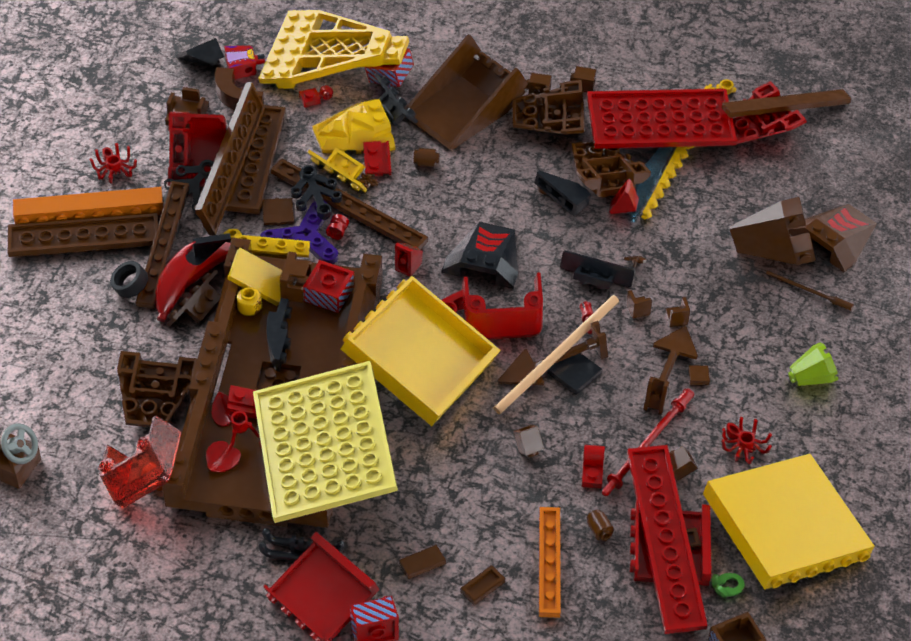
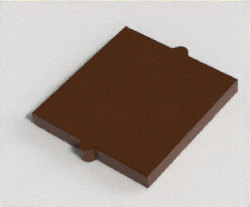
M277 197L276 199H263L264 225L280 226L281 224H294L292 198L279 199Z

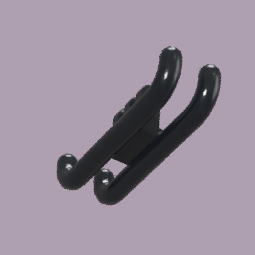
M264 528L262 535L266 541L271 544L290 547V553L271 550L265 542H260L258 548L268 558L295 562L312 545L313 541L310 538L304 541L303 537L296 540V536H291V539L272 535L268 528ZM338 540L336 545L333 546L338 551H342L344 542L343 540Z

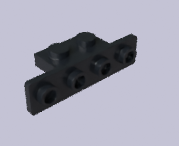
M376 73L374 75L375 78L386 90L379 99L392 124L397 126L405 117L417 124L419 122L415 117L417 114L413 109L406 106L408 104L403 97H399V91L390 85L391 81L385 75L380 76Z
M230 233L193 238L192 240L196 241L193 245L194 251L189 252L186 259L193 265L202 264L225 242L231 243Z
M566 250L562 253L560 268L574 272L573 279L578 280L581 284L589 283L596 285L599 289H609L613 283L627 287L632 286L635 269Z

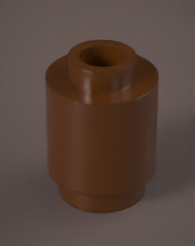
M419 148V150H414V164L427 167H435L436 164H439L440 153H437L436 149Z
M596 509L587 515V524L597 540L605 541L611 538L614 527L604 512Z

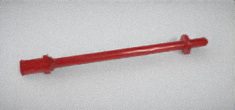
M685 388L678 398L672 400V408L638 448L649 447L678 412L682 413L685 411L686 405L695 396L691 389ZM628 460L616 474L608 475V484L602 490L603 496H608L614 488H622V479L630 470Z

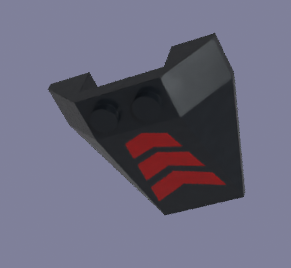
M478 222L446 257L441 273L459 277L462 268L496 275L495 285L514 289L519 274L515 229Z

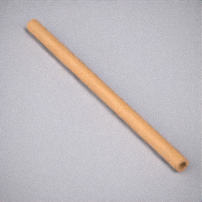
M612 295L496 404L494 410L498 414L505 411L591 329V323L599 322L619 303V299Z

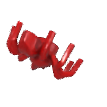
M115 143L116 155H113L109 147L103 148L102 156L104 162L100 159L98 150H95L98 162L104 165L98 169L95 167L93 159L90 158L92 168L97 171L99 180L105 177L108 170L110 184L113 183V173L115 175L117 173L120 174V169L127 177H132V169L137 167V159H134L133 166L125 164L130 159L129 146H127L126 160L120 159L118 143ZM122 166L129 169V174Z
M743 417L739 419V427L734 423H727L726 430L722 428V449L726 452H731L739 447L734 457L735 462L739 460L742 451H744L745 461L749 465L752 464L754 457L751 456L749 459L748 452L752 453L756 448L763 454L770 452L772 445H768L766 450H763L757 443H767L772 437L771 433L768 434L765 440L755 439L757 419H754L752 433L744 431ZM725 442L737 444L728 449L726 448Z

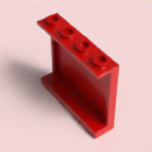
M636 500L635 508H631L630 520L634 521V525H631L630 538H634V542L630 544V555H634V560H630V572L634 573L633 581L654 582L639 514V506ZM702 504L701 512H682L686 529L696 528L701 544V549L691 550L698 584L709 586L711 579L710 505Z
M315 532L310 537L313 541L312 545L270 588L266 585L263 588L267 592L265 595L267 599L273 604L279 603L281 605L280 610L287 617L292 615L296 619L294 622L302 630L307 628L311 632L309 636L314 641H332L350 622V605L370 601L379 591V588L369 576L319 533Z

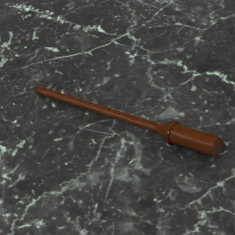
M766 272L769 276L828 299L833 305L835 304L849 311H852L854 308V304L837 296L825 295L772 272Z

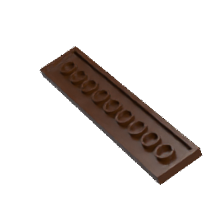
M252 82L246 83L241 92L240 99L236 104V109L226 129L225 136L216 154L199 201L195 206L196 215L200 218L209 236L216 235L265 110Z

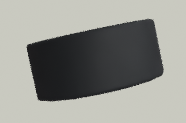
M127 261L119 265L110 278V285L123 298H131L138 295L148 282L147 272L135 261ZM136 273L134 279L129 284L122 286L128 276Z

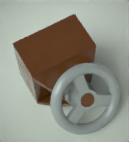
M16 423L8 426L0 435V481L20 489L41 461V455L34 431L27 425ZM14 430H18L17 436L10 433ZM25 432L30 436L32 442L24 439Z

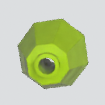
M820 342L813 345L789 367L790 372H788V376L792 383L803 386L833 383L839 380L838 376H836L838 372L832 356L829 352L825 354L823 351L826 349L823 343Z

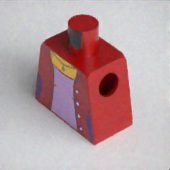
M224 46L227 68L234 69L235 80L255 75L256 65L265 64V55H254L252 46Z

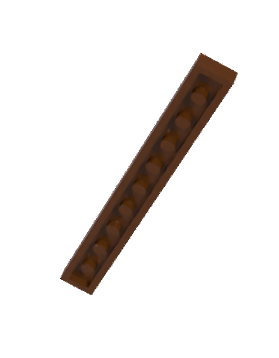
M280 159L271 168V174L296 186L301 179L299 176L301 168L284 159ZM316 181V184H317V185H320V186H323V187L326 188V184H323V183H320V182H317V181ZM308 182L302 188V191L306 192L309 188ZM338 188L333 191H340L342 193V201L339 203H334L331 201V197L321 194L323 201H326L331 207L398 243H407L420 250L428 243V236Z

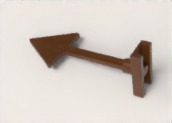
M599 322L591 323V338L571 347L555 363L596 349L601 360L608 358L605 332H600ZM524 349L500 376L498 383L518 385L544 359L534 362L528 350ZM542 376L532 385L543 386L545 383Z
M686 326L653 343L654 348L670 352L660 378L650 376L643 408L645 411L649 407L659 410V415L663 414L670 383L667 380L677 356L681 355L695 360L698 358Z

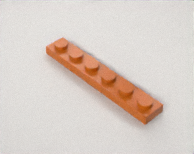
M539 507V617L560 618V508Z

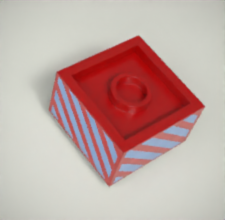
M409 48L406 49L401 64L365 67L369 83L380 84L374 76L377 73L380 76L385 75L391 81V86L400 87L414 66L411 51Z
M319 260L303 285L304 302L339 313L355 287L354 271Z
M384 596L383 598L350 605V622L354 641L399 640V616L392 596Z

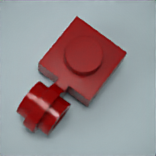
M324 85L320 88L319 92H317L316 88L299 91V98L303 107L306 108L321 104V99H331L334 92L330 86Z

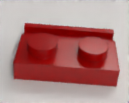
M389 141L363 142L365 174H375V176L391 175Z
M230 385L226 413L233 414L236 411H243L247 414V417L257 419L253 391L257 390Z

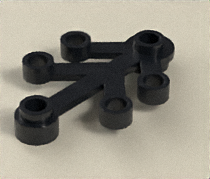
M204 160L199 166L185 167L184 165H179L176 168V174L179 177H185L187 174L192 173L198 174L194 179H166L164 181L165 189L169 190L166 184L171 181L189 183L190 188L187 197L191 192L193 193L192 211L196 214L194 207L200 198L199 184L204 178L206 183L210 171H204V168H211L214 162ZM182 168L185 172L180 174L178 170Z
M306 165L299 172L301 179L296 186L291 188V197L294 199L300 198L296 201V209L298 211H305L307 209V202L313 195L317 204V216L321 220H327L330 218L332 210L329 204L324 203L321 194L331 197L332 202L339 203L342 201V193L340 191H333L337 188V181L334 178L319 175L313 166ZM316 181H317V182H320V183H323V184H326V188L323 187V186L317 185V184H316ZM308 182L309 188L302 196V188Z

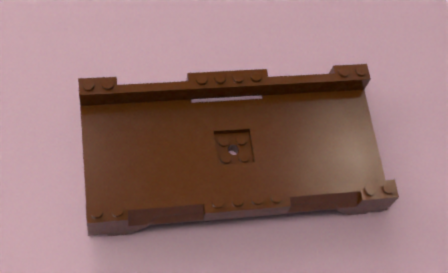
M232 238L224 264L225 281L214 322L208 321L190 382L189 393L191 403L180 442L176 450L171 449L162 480L165 507L206 512V517L288 527V523L328 528L333 508L277 523L274 522L263 452L259 445L260 438L256 437L250 428L244 433L236 434L233 447L240 450L241 458L233 469L225 472H213L208 469L206 461L208 447L217 441H225L230 445L233 430L231 423L228 426L221 427L213 421L211 413L213 403L211 401L227 344H231L219 387V391L226 395L229 393L230 385L260 390L357 364L341 350L345 343L342 340L348 332H354L353 329L360 321L363 323L366 321L365 317L371 310L376 311L375 308L379 304V295L383 281L382 256L363 253L360 268L340 266L354 271L355 287L339 313L304 301L290 300L289 307H292L291 318H287L286 322H288V338H291L290 349H286L287 359L285 365L282 364L280 372H277L269 357L266 327L269 311L277 312L278 306L262 298V308L256 315L246 316L238 311L236 297L237 293L243 288L227 280L237 250L242 248L252 254L251 240ZM257 256L283 271L286 259ZM312 262V271L317 263ZM309 276L297 278V283L305 284ZM247 417L248 422H251L252 426L259 433L257 419Z

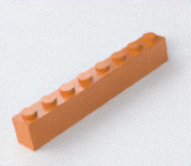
M162 187L13 199L15 224L152 213H157L159 216L162 214L164 207Z

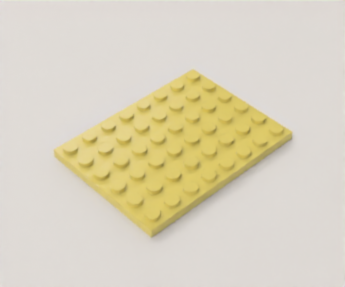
M370 361L253 391L271 510L275 523L398 491Z

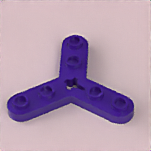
M315 201L309 207L300 226L270 229L260 234V237L310 241L309 251L318 260L335 264L338 261L337 249L319 233L325 220H321L317 216V204Z

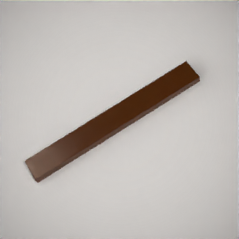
M843 89L723 102L721 108L732 118L850 104L852 98Z
M171 181L145 268L148 274V282L145 288L137 295L135 302L137 307L155 309V292L158 279L169 261L189 192V183Z

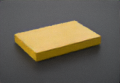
M239 248L235 254L227 280L242 288L252 287L257 289L263 299L276 306L280 303V277L282 270Z

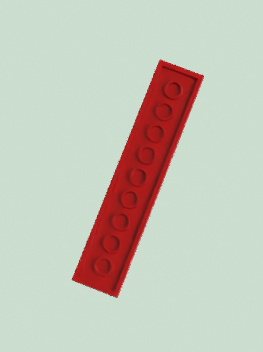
M668 445L627 449L664 633L707 630V619Z

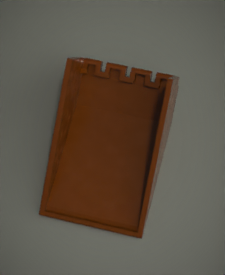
M467 34L407 107L413 109L417 114L415 117L419 122L415 124L452 151L507 114L512 109V100L525 94L526 91L524 89L528 82L519 69L514 68L510 72L495 60H491V57L481 52L473 37Z

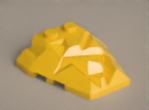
M380 99L356 103L312 126L322 153H332L335 148H338L344 153L346 150H356V154H362L363 142L389 141L390 151L396 150L390 121Z

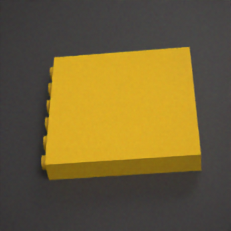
M411 276L407 281L403 279L397 286L398 290L395 291L393 289L386 297L387 300H382L376 306L375 312L371 310L365 317L366 321L364 323L360 321L353 329V333L348 332L342 340L345 343L341 350L357 364L370 361L374 378L430 426H433L494 361L501 350Z
M811 454L713 479L707 482L704 489V497L764 590L771 587L777 588L788 582L794 583L805 577L811 578L818 573L831 572L835 568L847 567L855 562H864L870 558L874 548L872 541Z

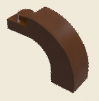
M217 67L215 72L217 96L225 106L235 110L243 89L234 85V69ZM257 91L264 105V93L263 91Z

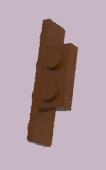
M216 269L211 274L207 272L201 279L203 283L200 286L197 284L190 291L192 296L190 298L186 296L179 304L181 308L179 310L175 309L168 316L170 319L166 324L168 327L183 312L189 315L196 323H199L220 300L221 295L208 284L218 273Z

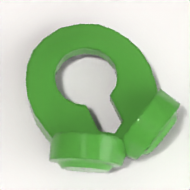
M724 573L720 576L718 574H713L712 586L715 588V592L722 598L736 596L744 588V580L738 574ZM728 579H734L738 582V586L735 588L722 587L720 585L726 584Z

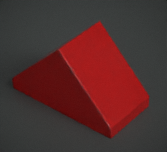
M630 179L624 183L612 198L608 213L636 212L639 197Z

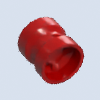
M341 214L333 215L330 224L326 228V234L335 240L342 239L349 225V220Z

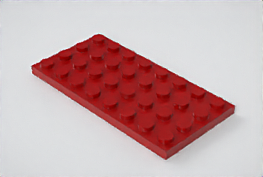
M727 89L587 91V102L595 149L736 146L737 144L733 118H730L721 108L723 102H729Z

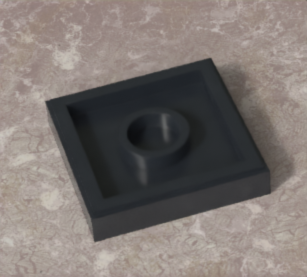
M582 353L554 363L547 370V373L576 395L602 374V368Z

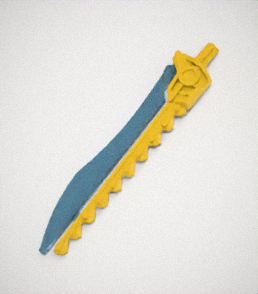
M709 84V85H706L704 89H715V88L712 87V86H713L712 84ZM675 147L658 148L651 159L645 164L651 171L650 177L643 183L636 184L635 190L639 201L636 212H631L632 222L637 220L647 199L649 201L642 212L641 218L649 219L652 217L650 209L658 207L656 199L664 197L663 189L671 186L669 179L677 176L675 169L683 166L681 159H686L689 156L687 150L693 147L676 148L655 190L652 192Z

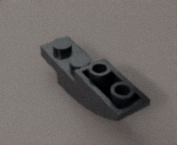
M285 298L280 299L277 312L269 311L266 327L269 357L277 372H280L282 364L285 365L287 359L286 349H290L291 338H288V322L286 321L287 318H291L292 307H289V299Z

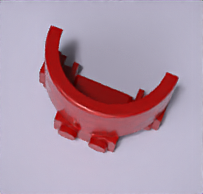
M169 112L168 179H194L198 173L179 177L176 174V168L179 165L199 166L204 160L215 161L216 154L219 151L227 129L224 115ZM210 167L204 168V171L209 172L211 170ZM181 168L178 172L183 174L185 170ZM205 178L200 182L199 187L205 186Z

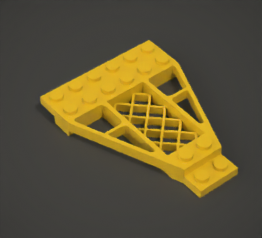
M321 10L288 11L258 79L260 84L276 83L278 89H294L297 83L357 67L401 64L409 44L408 36H391L388 30ZM323 20L336 23L332 30H319ZM342 26H346V27L353 28V29L341 30ZM303 68H317L315 70L301 73Z

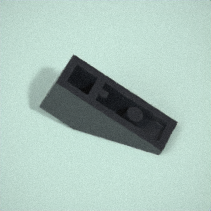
M540 170L536 174L534 184L571 215L575 216L588 206L591 193L579 183Z

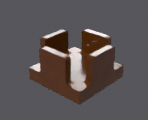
M183 87L181 90L182 97L175 96V93L171 92L166 103L167 116L165 124L169 125V112L206 114L209 108V101H206L205 97L200 99L199 89Z
M288 252L280 277L281 298L289 299V303L290 300L304 301V284L297 283V278H305L310 276L312 272V262L297 259L296 252Z

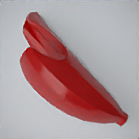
M196 241L186 245L175 254L165 266L158 279L155 292L156 308L159 314L156 318L157 321L165 322L178 300L184 294V290L212 268L226 261L230 247L229 242H225L200 265H193L186 259L187 254L192 250Z

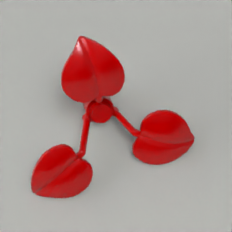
M220 391L217 393L212 404V418L221 427L228 426L231 423L233 430L230 445L225 441H217L212 443L206 451L208 469L213 472L229 471L239 463L241 452L233 447L237 433H244L250 428L256 437L260 438V433L256 431L251 422H248L245 412L226 413L228 395Z

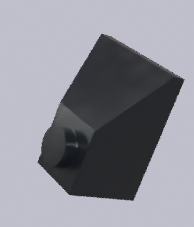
M214 38L181 52L176 57L200 65L210 64L214 66L220 63L219 59L223 58L224 55L217 39Z

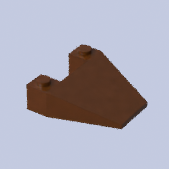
M800 197L780 201L729 226L737 253L795 265L816 261L810 233L790 237L788 230L806 225Z

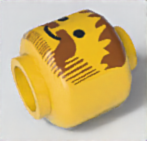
M247 287L237 293V308L241 314L252 316L260 312L262 296L257 289Z

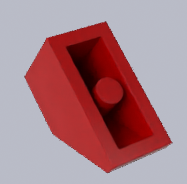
M396 243L395 270L411 277L422 264L423 250L407 243Z

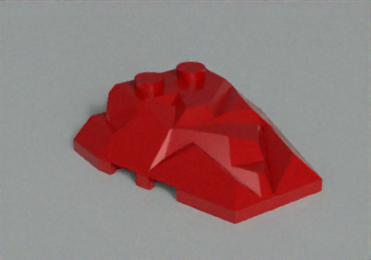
M769 81L754 89L752 96L748 100L780 96V91ZM798 110L732 117L737 144L785 133L807 123L806 118Z

